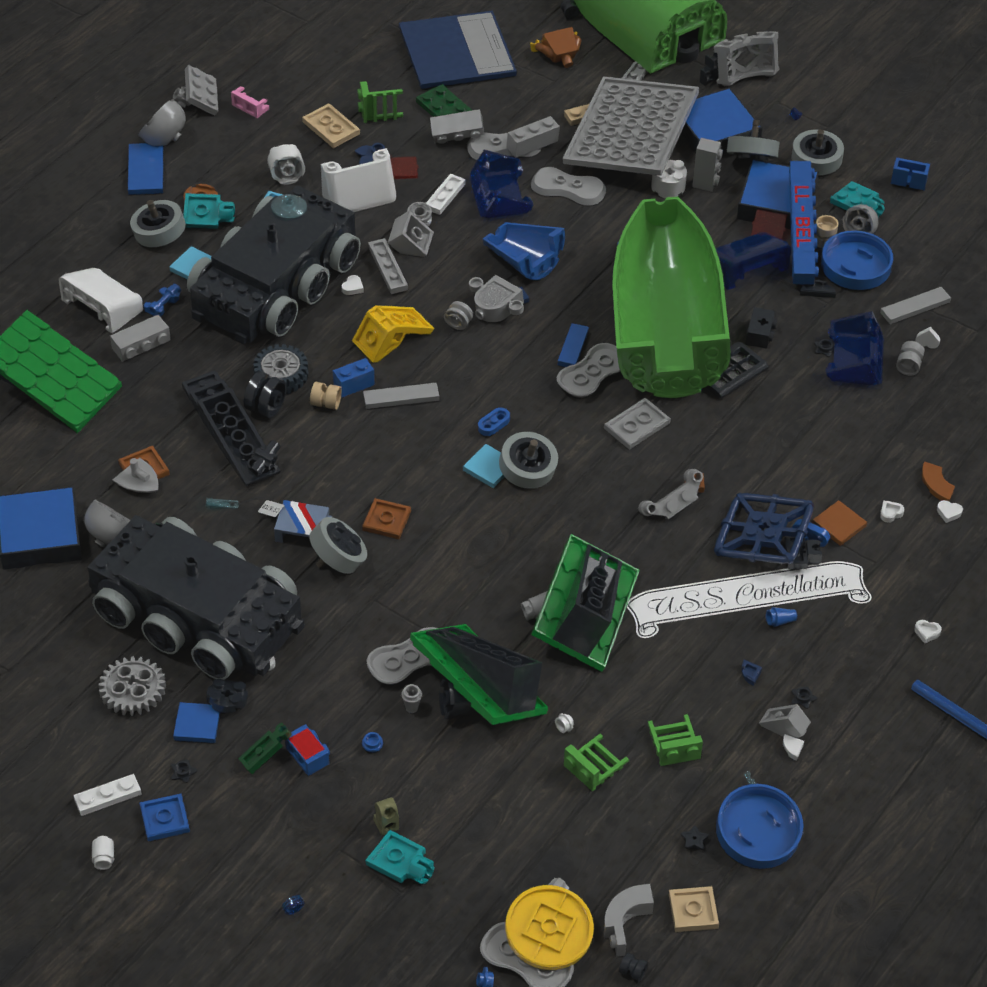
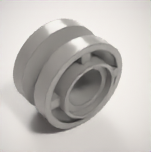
M415 202L408 207L407 211L410 210L427 226L431 224L432 210L428 204Z
M460 301L453 302L444 314L446 323L457 330L465 329L473 318L471 308Z

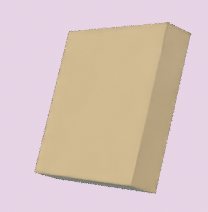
M712 886L669 890L675 932L719 928Z

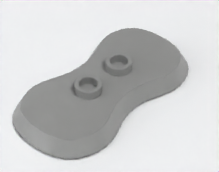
M484 133V135H480L477 138L471 137L467 143L470 156L479 161H491L502 156H513L506 147L508 133ZM541 148L519 157L534 156L541 151Z
M554 167L541 168L531 181L532 190L540 195L562 196L582 205L598 204L606 194V186L600 179L593 176L570 175Z
M600 343L593 346L583 360L577 364L565 367L558 373V384L574 397L583 398L589 396L598 388L604 378L621 372L618 365L617 347L610 343Z
M428 627V628L420 629L419 631H425V630H431V629H438V628ZM410 638L400 644L378 647L367 657V666L371 674L384 684L399 683L414 670L432 666L430 660L413 646Z
M505 922L498 923L489 929L480 944L481 954L489 963L517 972L530 987H565L574 972V965L558 970H544L530 966L522 961L509 946L505 933Z

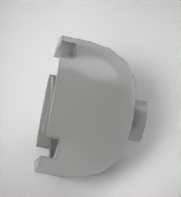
M864 204L849 208L842 219L845 231H864L873 234L878 227L876 211Z

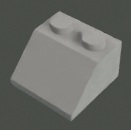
M409 210L395 219L388 243L400 254L425 257L427 256L434 232Z

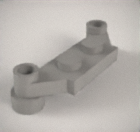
M697 469L686 470L684 473V480L686 482L657 503L647 500L642 501L638 507L640 514L644 516L661 515L665 519H669L698 499L697 492L703 479L702 472Z

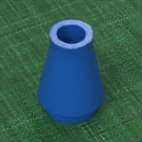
M772 607L766 612L767 624L773 627L797 620L795 609Z

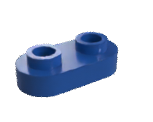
M496 408L479 420V433L484 436L495 434L510 422V412L505 408Z
M802 519L796 520L792 528L797 529ZM809 522L805 540H820V547L826 546L830 540L828 531Z

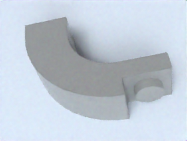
M650 884L637 885L623 890L613 898L606 910L604 938H610L611 948H615L616 957L625 956L626 940L623 929L625 922L634 916L648 915L653 912L654 901Z

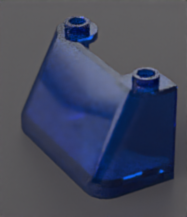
M483 150L470 172V181L481 217L495 218L520 215L532 210L533 202L531 197L525 196L522 199L517 183L518 177L523 172L520 159Z
M760 232L715 248L722 269L724 286L727 290L735 288V281L738 278L744 279L745 272L770 263L774 268L778 267L780 271L789 269L790 245L786 241L767 232Z
M870 311L831 320L828 334L830 339H833L835 342L834 363H829L828 367H826L827 377L837 382L865 385L881 384L884 338L873 312Z

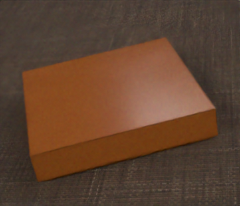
M153 446L118 459L123 471L130 466L132 458H141L154 469L158 479L170 475L169 469Z
M374 498L362 529L366 532L400 539L411 513V507Z
M838 500L815 517L812 524L825 528L830 534V538L841 546L867 526V521Z

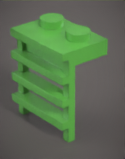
M367 81L360 82V89H357L358 99H361V102H358V111L362 112L364 123H367V120L377 122V119L387 121V118L397 120V117H403V112L397 113V94H403L402 89L369 92ZM387 95H392L393 113L387 114ZM377 96H382L383 114L377 115Z
M688 714L684 715L685 722L654 727L653 722L648 721L650 735L656 747L660 766L701 759L703 741L701 735L695 736ZM688 729V732L657 737L659 734Z
M601 734L597 735L579 750L570 744L565 748L564 766L591 791H594L597 785H602L605 779L611 778L614 772L620 771L629 762L627 757L621 761L618 760L600 744L599 741L603 739ZM593 746L614 766L612 768L608 766L589 748ZM583 753H584L590 760H592L600 769H602L605 773L602 775V774L600 773V770H599L593 763H591V762L583 755Z

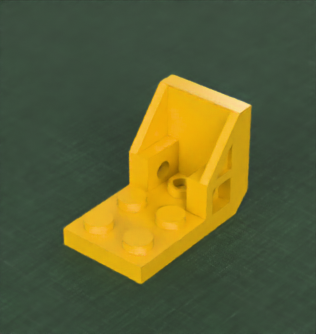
M375 305L367 311L352 342L372 362H379L401 344L405 334H431L434 327L413 307Z

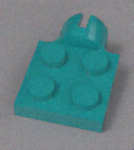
M853 181L830 197L831 204L844 210L864 204L872 207L876 211L877 216H881L885 209L883 205L885 202L879 198V193Z
M185 193L183 214L186 223L185 227L218 229L219 223L234 221V202L221 201V196L216 194Z
M391 830L388 831L365 860L367 866L400 883L408 878L425 884L428 882V879L424 878V876L431 878L435 868L433 866L434 862L424 857L426 853L425 847Z

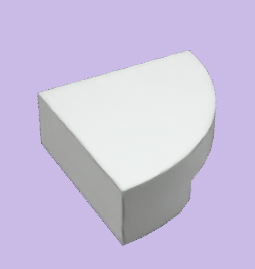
M785 734L783 747L787 751L788 756L797 761L804 741Z

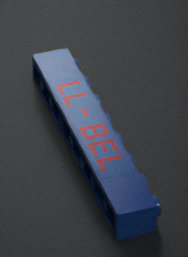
M790 161L789 167L793 284H814L815 277H818L819 268L815 266V263H818V252H815V249H817V238H814V234H817V224L813 222V220H816V210H813V206L816 205V196H812V192H815V182H812L815 176V169L811 168V161Z

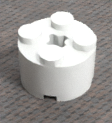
M293 144L271 148L268 156V165L273 179L284 185L296 183L299 180L298 178L305 173V165L300 151Z
M668 160L662 176L652 175L651 188L654 192H658L660 197H677L678 194L685 191L687 169L683 161Z

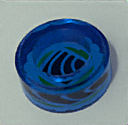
M295 895L287 899L282 904V908L286 914L291 915L301 910L305 902L301 895Z

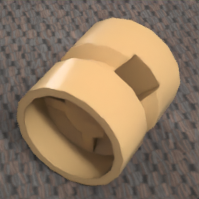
M829 215L820 216L816 220L817 234H814V238H817V246L820 248L824 247L829 238L837 234L838 220Z
M314 382L310 395V404L318 407L325 405L328 409L337 410L341 400V386L329 385L327 387L326 383Z

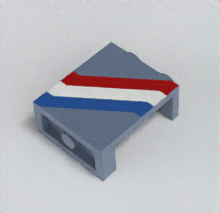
M284 500V507L279 513L274 528L275 542L283 543L285 534L310 537V532L323 518L332 517L329 515V507Z

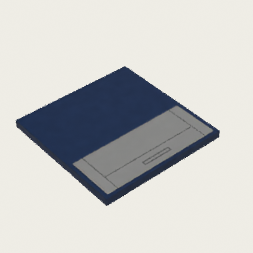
M493 11L399 23V29L421 89L438 87L442 84L446 86L517 76L515 65Z

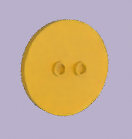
M554 885L536 886L521 893L512 902L505 922L506 938L513 952L530 966L544 970L563 969L579 961L589 949L594 932L593 918L585 902L572 891Z

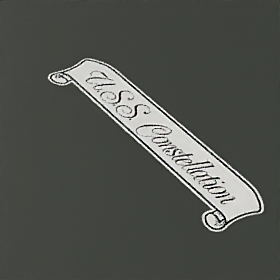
M835 561L808 565L807 569L787 568L653 589L631 598L627 608L635 619L637 635L641 638H650L658 633L659 628L656 624L842 594H848L852 602L860 604L868 603L872 597L864 585L863 568L861 566Z

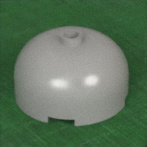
M174 99L169 100L153 115V118L148 122V125L141 129L138 136L145 143L153 146H166L172 140L175 142L181 136L180 131L183 129L186 121L183 108Z
M97 500L90 504L84 517L86 529L96 538L95 542L104 548L130 521L114 511V509Z

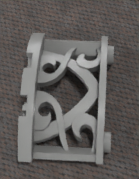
M757 32V35L748 36L746 33L734 36V40L728 41L725 39L714 46V53L718 54L719 71L717 84L730 86L738 80L751 76L775 75L779 70L778 32ZM757 44L755 48L759 50L752 49V46ZM770 44L772 45V53L767 52ZM746 46L750 52L756 55L746 66H742L735 59L739 57L743 47ZM764 55L772 57V66H763L764 62H769L764 58Z

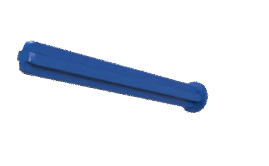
M916 680L912 684L911 689L987 739V724L920 680Z

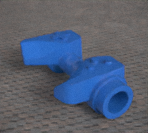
M173 284L168 288H161L159 292L163 297L157 302H146L144 304L145 312L161 317L164 314L163 306L167 302L176 303L179 300L181 288L177 284Z

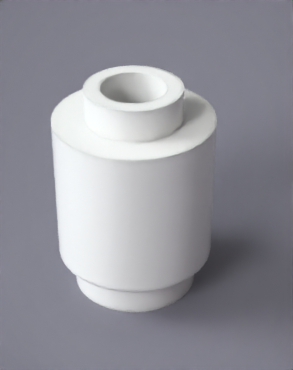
M99 836L92 842V862L95 868L106 870L114 862V842L107 836Z

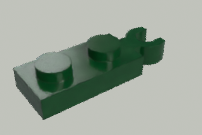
M282 722L276 726L273 733L269 730L238 758L251 774L283 747L280 743L282 740H287L291 737L292 733L286 729L287 727Z

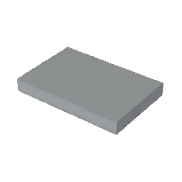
M644 398L605 423L604 429L630 450L668 425L671 418Z

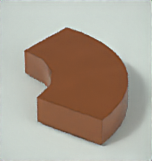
M924 462L922 468L923 483L926 484L933 496L941 501L950 502L955 486L944 479L942 467Z

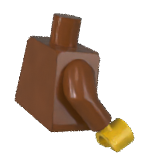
M570 27L543 34L541 43L539 40H536V43L531 42L530 48L533 52L540 51L554 63L562 61L564 67L568 68L573 65L572 59L575 58L576 52L579 51L581 39L577 32H574L573 28Z

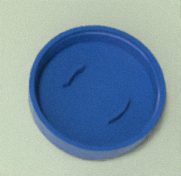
M845 231L835 234L824 244L821 257V267L824 274L835 284L854 290L871 289L884 283L890 276L893 263V253L889 245L878 236L864 231Z
M749 784L737 788L725 798L717 816L716 833L722 848L735 861L752 868H772L786 862L795 853L803 833V819L796 803L783 791L765 784Z

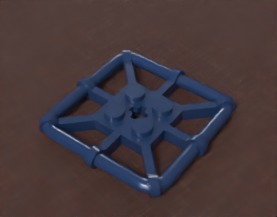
M740 492L736 494L726 518L722 520V528L716 540L714 552L717 556L746 559L754 563L762 561L791 564L799 552L803 538L807 536V527L813 514L814 504L811 500L779 497L777 494L769 496L751 493L742 494ZM747 501L771 504L767 512L754 511ZM739 504L749 515L746 523L733 521ZM778 504L798 506V508L786 514L775 513ZM804 515L797 529L787 528L788 522ZM729 530L743 531L740 537L724 544ZM783 536L795 537L790 553L780 544ZM744 544L754 545L753 550L750 552L734 550ZM761 547L775 548L781 556L761 554Z

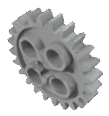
M132 656L131 660L127 661L124 657L123 663L116 660L115 667L108 665L109 671L104 670V676L100 677L99 693L103 703H107L108 709L114 707L115 713L122 710V715H125L127 711H130L131 716H133L134 711H138L139 714H142V709L150 711L149 706L156 707V701H162L161 695H165V675L162 674L161 668H157V663H150V659L143 662L142 657H140L138 661H135L134 656Z

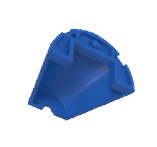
M505 222L498 227L495 235L490 233L484 237L483 242L485 246L490 248L524 277L538 280L547 276L557 265L559 251L563 250L565 230L559 227Z

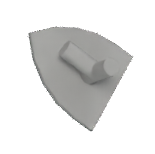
M132 458L130 466L112 479L116 484L127 490L144 493L158 492L159 482L157 474L141 458Z

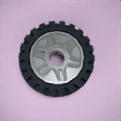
M277 344L275 348L269 346L267 350L263 349L261 353L257 354V358L254 359V374L262 371L270 374L271 377L283 379L287 385L286 392L290 394L291 390L295 392L298 390V387L302 388L303 383H306L308 378V361L304 353L300 352V349H294L291 345L287 348L286 344H282V347H279V344Z

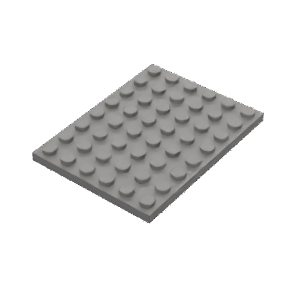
M603 76L563 156V164L662 176L699 94V87Z

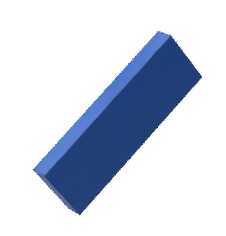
M571 324L558 359L559 366L568 367L578 363L589 327Z

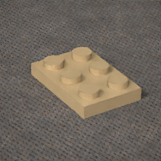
M329 103L302 117L303 123L332 148L360 135V129Z

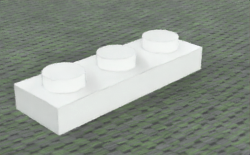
M450 174L426 202L431 207L433 213L440 215L464 187L465 179Z
M132 774L73 796L80 815L83 816L142 794L135 775Z

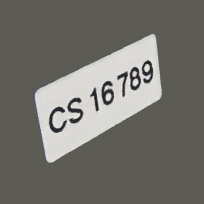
M266 500L258 512L276 517L284 505Z

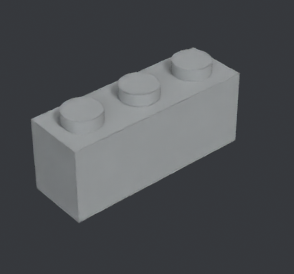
M480 109L430 118L432 136L435 143H446L450 140L460 141L464 138H477L480 135H484Z
M549 116L508 132L506 147L515 158L557 142L560 126Z
M705 138L700 139L696 148L693 177L694 188L712 192L714 186H718L720 176L717 173L721 169L719 160H721L723 150L720 149L721 142Z
M156 315L110 335L111 346L123 362L170 341L169 327L159 315Z

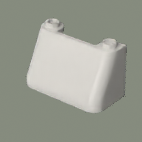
M387 148L375 151L372 162L344 169L336 162L321 164L322 195L325 199L353 212L389 204L396 200L393 171Z
M89 268L67 273L59 278L62 301L69 304L78 299L98 312L99 320L104 319L108 324L106 330L112 334L143 311L142 298L139 294L121 285L100 269Z

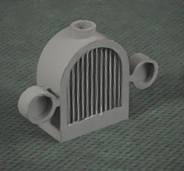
M497 275L486 284H483V280L479 277H474L469 281L470 290L476 292L474 297L475 315L478 319L487 322H498L507 318L510 314L520 315L523 313V291L517 286Z

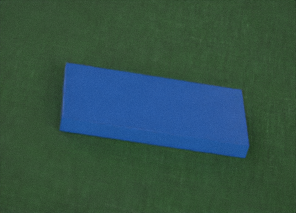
M147 143L129 144L128 194L163 193V145L153 146Z

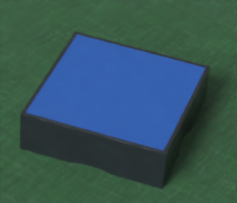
M726 88L696 98L681 135L689 142L695 154L700 139L705 138L721 142L720 149L723 150V155L727 153L728 138L731 136H751L753 120L756 119L732 89ZM759 124L758 137L761 138L763 127Z
M752 159L740 197L737 219L791 229L790 166ZM815 171L814 179H812V182H815V192L818 183L819 171Z
M74 486L0 495V558L3 570L29 567L41 563L82 560Z

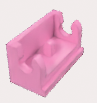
M242 86L231 92L232 105L255 118H259L269 110V105H264L267 102L266 99L257 101L247 96L245 92L240 93L245 89Z

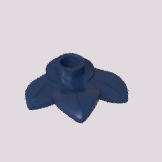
M375 143L372 146L365 145L357 148L355 153L362 156L359 165L372 162L373 153L385 149V146L381 143Z

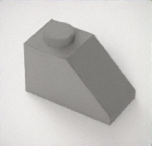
M798 704L770 708L759 722L762 727L783 737L786 734L797 738L806 733V729L811 723Z

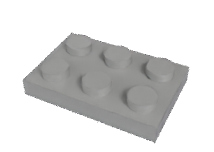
M188 65L185 68L186 102L215 116L218 112L216 78Z

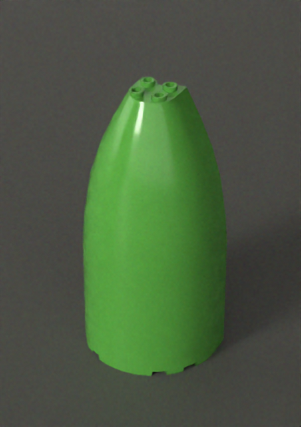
M575 0L582 15L599 32L650 74L676 63L680 35L699 28V51L710 48L726 38L727 14L723 10V6L716 0Z
M678 196L667 197L663 202H657L655 199L642 200L623 230L617 246L613 268V300L618 365L623 377L628 379L633 387L642 392L648 391L654 393V396L665 398L685 397L699 393L702 388L715 384L720 379L723 371L727 370L730 362V337L722 269L714 243L704 224Z

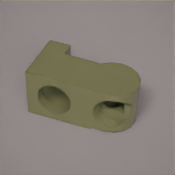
M390 797L376 802V814L373 815V820L381 836L387 834L389 830H399V815L394 799ZM389 823H393L392 826H390V827H385V826L388 825Z

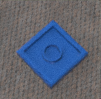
M180 702L173 735L174 740L215 743L221 712L214 710L210 704Z
M182 794L140 802L148 841L190 832Z

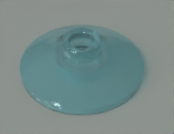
M285 194L276 197L272 201L271 209L280 217L296 218L306 212L307 203L297 195Z

